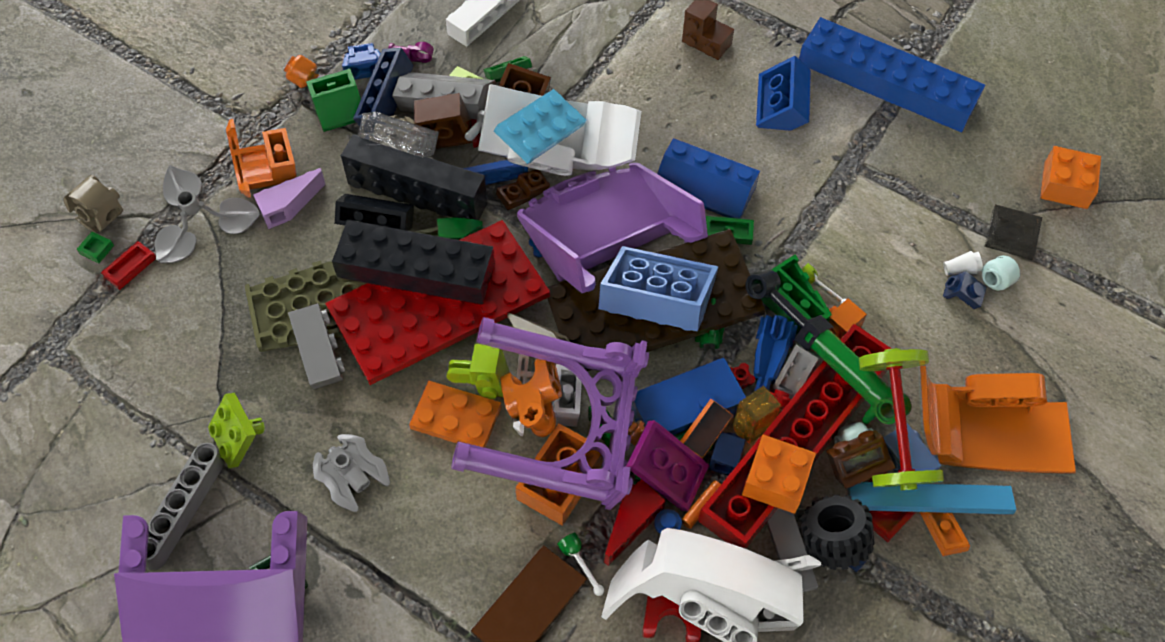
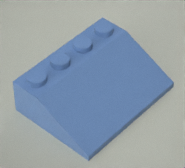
M622 246L600 284L599 309L612 314H622L635 319L656 322L660 325H670L687 331H698L704 318L718 272V266Z

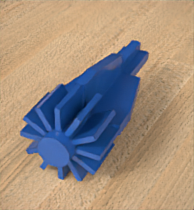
M766 315V318L761 317L756 335V339H759L755 352L754 377L757 380L752 398V403L762 406L766 404L770 385L774 384L777 380L789 347L792 348L798 326L794 325L795 322L793 321L787 322L788 319L783 316L774 315L772 318Z

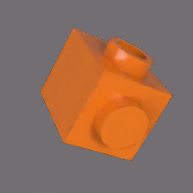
M849 298L846 299L838 307L833 306L829 309L832 314L829 323L834 326L832 332L841 340L853 324L861 328L867 314Z

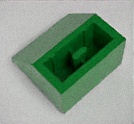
M350 69L306 81L323 132L356 123L353 117L361 97Z

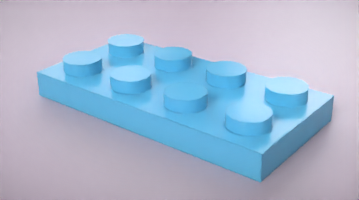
M553 89L499 123L493 132L529 164L580 129L587 120Z

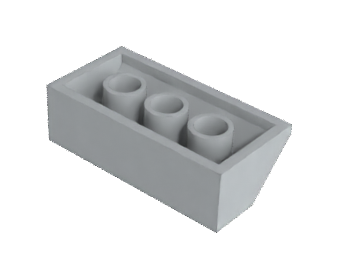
M411 72L398 78L392 96L400 111L414 113L415 100L460 93L470 118L477 119L478 112L485 110L489 85H496V81Z

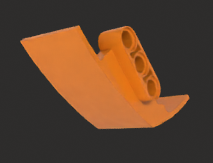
M920 366L925 436L931 454L938 455L940 464L998 471L1075 474L1076 469L1067 402H1047L1044 375L1039 373L973 374L966 377V387H951L948 384L932 383L928 377L926 366Z

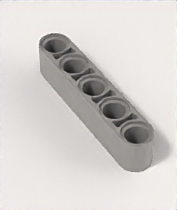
M202 443L195 448L148 524L147 553L151 550H155V553L146 560L147 570H158L166 563L221 472L224 460L216 446L212 443ZM213 456L210 461L204 462L207 457ZM199 479L196 484L190 485L193 480ZM185 502L181 508L175 509L179 503ZM170 526L167 532L161 533L164 527Z

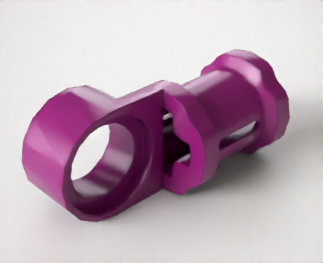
M417 42L415 46L408 45L407 47L389 43L388 48L402 47L411 62L428 63L432 60L434 48L427 42Z

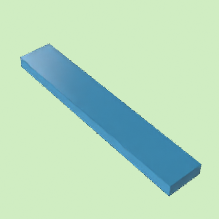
M861 482L847 488L848 496H852V500L858 499L862 501V505H866L869 511L1014 514L1017 510L1011 486L917 484L918 489L900 491V486L873 487V482Z

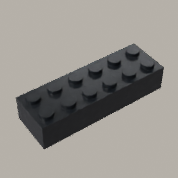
M354 134L340 155L347 182L357 189L362 188L376 195H384L393 198L397 202L413 204L419 209L431 210L441 216L479 220L488 204L485 175Z
M347 220L332 263L337 278L483 305L495 259L493 246Z

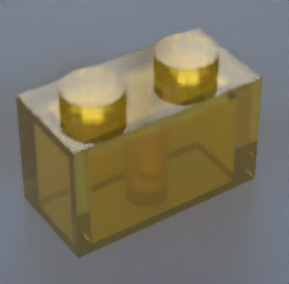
M764 385L739 402L734 418L733 427L736 434L740 438H744L749 444L762 436L776 419L781 406Z

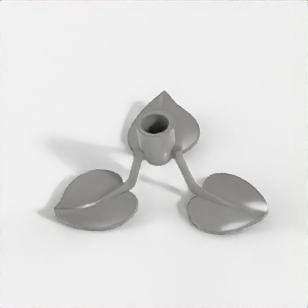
M170 165L164 177L163 195L170 205L180 207L182 210L180 215L182 216L183 228L181 229L177 225H169L158 232L155 239L156 260L160 263H175L191 255L196 247L197 239L193 233L186 232L188 229L187 215L197 214L200 208L205 209L216 217H220L219 226L228 234H240L248 230L260 216L259 209L245 199L228 198L220 203V212H216L197 198L202 190L200 178L190 171Z

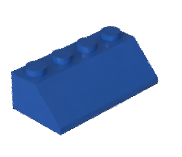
M673 138L663 156L657 174L703 201L706 210L727 218L741 219L757 187L760 171Z

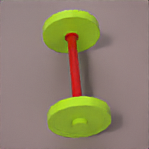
M900 348L884 350V352L859 357L860 370L889 371L901 466V470H898V473L873 475V487L900 486V491L918 489L917 484L944 482L943 470L915 471V469H912L900 369L928 364L929 356L927 350H901Z

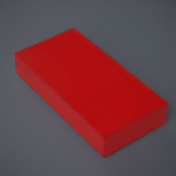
M137 241L105 268L101 274L120 290L156 259V255L141 242Z

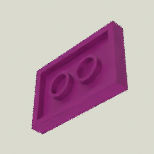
M652 420L647 422L626 467H630V471L678 509L688 511L709 464L658 422Z

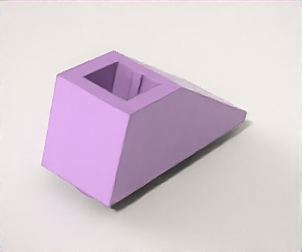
M318 168L314 171H309L304 175L286 180L279 185L264 189L253 195L268 229L290 221L325 186L322 170Z

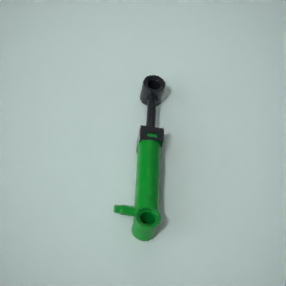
M765 270L750 275L745 282V288L749 296L753 299L771 298L801 327V330L794 339L806 351L813 349L871 405L865 412L862 422L869 424L877 417L884 424L895 423L891 387L874 371L860 370L859 357L832 332L834 326L822 315L807 320L778 292L781 281L778 274L773 270ZM903 393L907 416L911 412L912 404L908 396Z

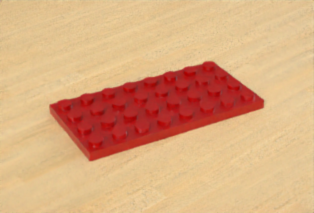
M503 220L460 239V241L493 246L495 264L483 305L369 283L325 303L369 385L479 332L483 317L493 319L494 323H498L508 318L507 315L509 313L516 314L550 297V290Z

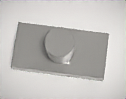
M797 343L772 388L789 393V398L792 399L808 380L820 356L812 350L806 351Z

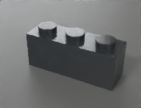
M344 194L336 200L334 224L345 226L347 220L409 231L413 227L414 205Z

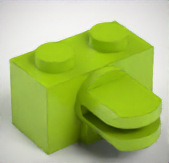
M475 344L472 361H449V370L446 375L449 381L475 385L479 396L485 398L503 397L500 378L509 373V368L502 349Z

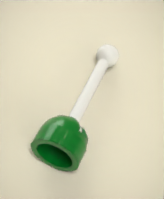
M576 532L561 539L557 543L560 550L566 556H574L594 587V594L596 596L603 595L604 587L598 585L579 554L582 543Z

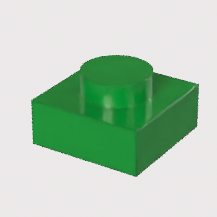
M92 231L79 245L77 251L80 255L99 264L114 247V244L111 240Z

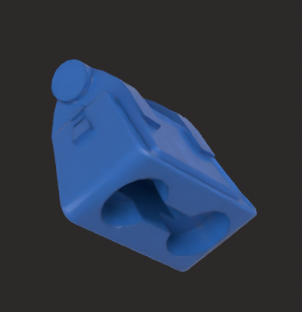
M373 43L348 46L349 53H346L344 56L343 70L350 69L354 80L371 77L381 54L380 51L374 49Z

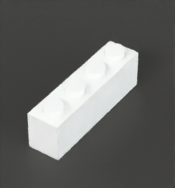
M467 0L446 18L447 34L467 47L520 0Z

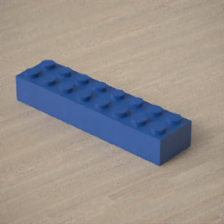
M821 17L803 43L799 60L809 69L961 133L985 87V84Z

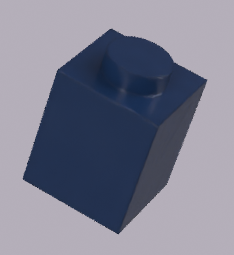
M721 432L708 470L729 476L739 463L746 440L740 438L735 433Z

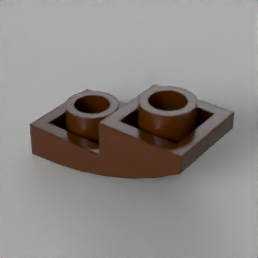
M535 169L518 175L516 182L498 187L496 195L505 208L510 210L537 197L547 190L550 184L540 170Z

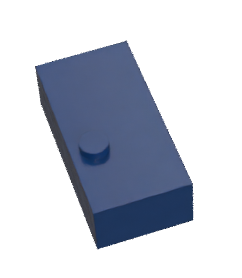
M723 357L637 391L631 410L634 411L635 421L641 420L644 422V427L648 421L655 420L674 435L689 429L710 399L733 414L732 418L744 414L748 399Z

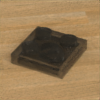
M995 204L984 247L1032 260L1036 253L1043 217Z

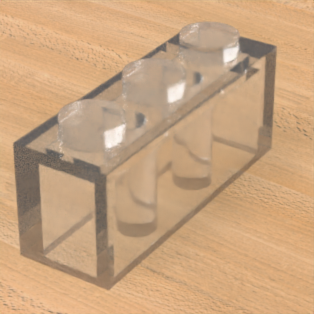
M368 112L362 114L358 137L424 158L434 155L439 132L378 112Z

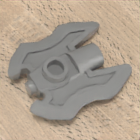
M341 434L337 438L340 444L343 443L341 447L332 446L328 450L329 454L326 459H324L320 452L315 454L313 475L314 479L324 483L330 490L332 501L350 511L357 512L359 507L349 486L357 493L364 491L371 483L365 473L386 487L389 486L390 479L383 459L374 456L367 449L364 438L352 434Z

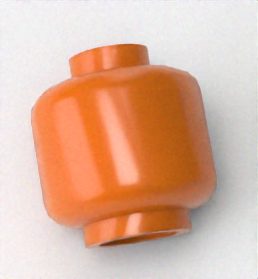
M303 55L292 56L283 70L286 72V79L300 88L307 86L306 81L316 79L319 76L315 73L317 65Z

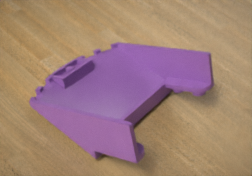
M629 163L630 168L616 170V167L608 168L609 172L597 175L595 171H590L558 183L543 191L544 197L539 200L531 199L528 202L529 207L526 210L520 209L517 212V217L558 281L566 280L581 293L592 291L596 285L595 277L587 269L616 257L622 246L637 248L670 232L672 235L684 239L685 243H693L708 237L703 201L640 163Z
M285 511L275 517L272 524L270 569L146 573L148 523L144 518L137 515H123L119 572L114 573L122 642H303L307 517L298 511Z

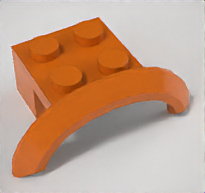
M229 120L226 133L240 193L251 198V189L279 185L286 180L297 177L286 128L262 132L263 145L239 148L234 120Z

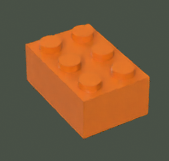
M558 423L534 460L555 462L566 459L575 454L583 446L587 438ZM591 450L585 454L587 463L592 469H599L601 467L603 457L598 451ZM578 462L565 468V470L582 473ZM521 482L515 487L516 499L562 526L581 498V496Z

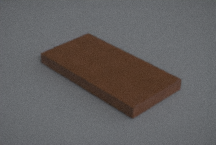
M543 545L472 628L471 633L481 642H538L587 582V578Z

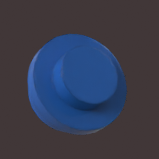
M665 509L656 515L654 526L659 534L666 528L681 529L682 520L677 512Z

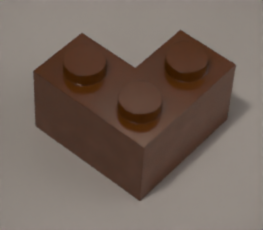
M694 0L685 10L682 42L719 60L732 45L734 29L716 20L717 3L711 0Z

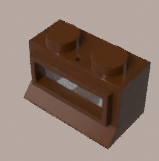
M876 430L864 431L857 438L850 441H840L833 448L826 450L834 475L845 489L871 479L873 475H880L896 468L889 455L884 437Z

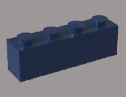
M402 47L382 49L353 117L366 136H374L376 125L384 118L394 116L397 104L392 95L400 76L411 73L414 66Z

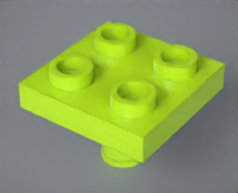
M235 393L224 395L208 426L209 434L214 438L219 448L220 456L225 460L228 468L240 465L256 434H263L265 430L264 422H261L262 418L248 419Z

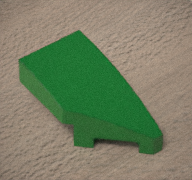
M467 218L437 219L438 237L460 240L483 229V222L480 220Z

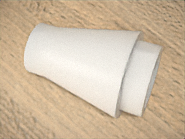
M969 251L943 263L947 276L957 275L965 271L971 275H976L977 272L983 270V263L979 252L973 253Z

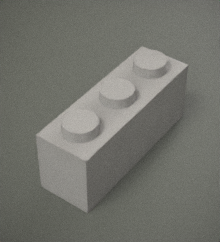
M317 303L288 312L308 381L313 390L342 381L341 373L345 372L342 358H336L334 349L338 348L334 333L329 334L327 325L331 324L327 310H322Z

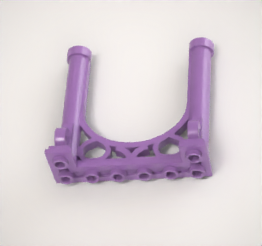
M483 317L477 336L478 344L560 364L572 371L580 379L591 403V427L585 443L575 454L555 462L534 460L458 441L451 469L461 472L464 469L599 500L602 505H605V509L611 510L626 495H629L632 488L633 479L629 477L630 467H626L627 460H624L625 451L629 449L631 442L628 428L634 419V411L631 410V406L637 395V386H634L635 378L638 377L640 370L647 366L649 360V353L646 352L647 342L635 343L633 347L625 343L612 342L606 345V349L594 348L494 323L493 319ZM584 368L600 372H598L592 379L589 373ZM606 379L612 383L613 395L611 397H604L599 393L595 385L599 380ZM615 402L612 419L606 412V406L612 405ZM605 433H611L609 448L605 444L598 442ZM595 450L602 455V469H592L588 465L585 457L588 451ZM578 462L582 473L565 470V468Z

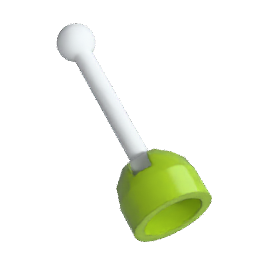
M807 263L802 268V271L807 272L810 277V284L815 283L840 302V304L846 300L842 299L817 279V270L812 265Z

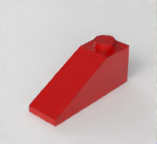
M642 479L636 485L632 483L629 495H626L621 501L605 552L604 563L608 566L655 520L656 515L664 510L666 500Z

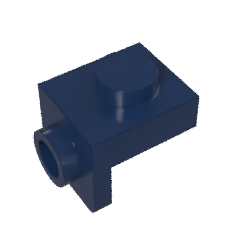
M965 271L951 276L946 281L943 297L950 299L957 296L972 309H977L982 306L987 287Z

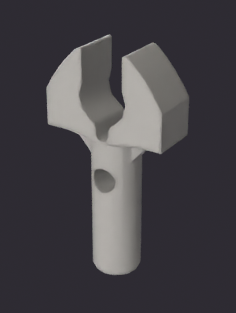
M485 110L478 112L477 122L465 134L466 140L472 141L479 133L481 134Z

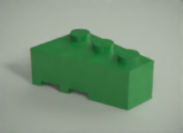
M796 254L771 269L778 274L781 281L778 292L807 320L822 315L829 322L832 314L817 290L814 291L809 283L810 277L807 272H803L798 264L799 259ZM761 298V301L774 314L787 318V322H795L771 298ZM795 322L794 325L798 326L796 332L797 335L801 330V327Z

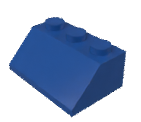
M796 56L759 73L756 126L758 128L791 131L809 123L811 70Z

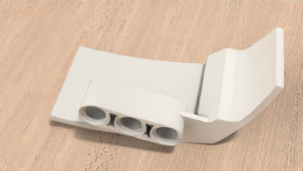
M493 84L489 85L478 151L508 157L507 160L511 163L564 176L572 175L573 169L585 171L601 170L620 166L635 160L641 118L640 110L604 101H588L587 104L566 100L587 121L580 129L527 164L493 131L499 123L542 96Z
M666 528L661 531L658 545L647 540L631 554L611 580L601 616L607 620L619 606L636 593H644L652 598L662 595L679 605L681 617L723 642H757L759 627L757 615L763 608L801 626L803 623L802 575L778 562L742 547L707 536Z

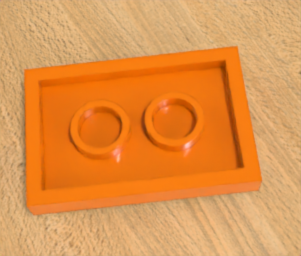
M428 381L409 426L412 430L453 443L459 441L485 448L502 405L501 402Z

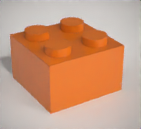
M1053 146L1044 163L1040 199L1088 209L1098 193L1101 156Z
M762 434L742 495L795 514L800 505L816 453Z

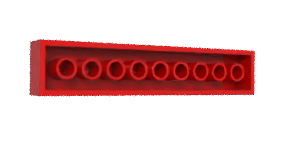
M853 324L841 339L858 357L892 349L856 324ZM823 360L763 435L815 452L814 464L837 435L838 430L846 424L865 399ZM887 371L874 372L882 378ZM761 437L701 508L698 522L723 541L747 549L778 509L777 507L742 495Z

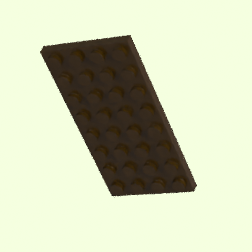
M731 229L709 235L693 243L687 242L655 252L657 254L718 266V272L704 318L698 331H687L679 327L660 325L656 322L600 310V284L610 267L590 273L595 277L596 285L589 292L581 293L567 281L548 286L550 297L547 299L558 332L566 336L572 343L594 348L606 349V345L612 342L625 343L633 347L635 343L640 344L641 341H646V352H650L709 333L711 330H718L765 315V307L761 298L753 299L746 291L745 282L750 273ZM712 298H715V299H716V302H715L714 305H712V302H711V299H712Z

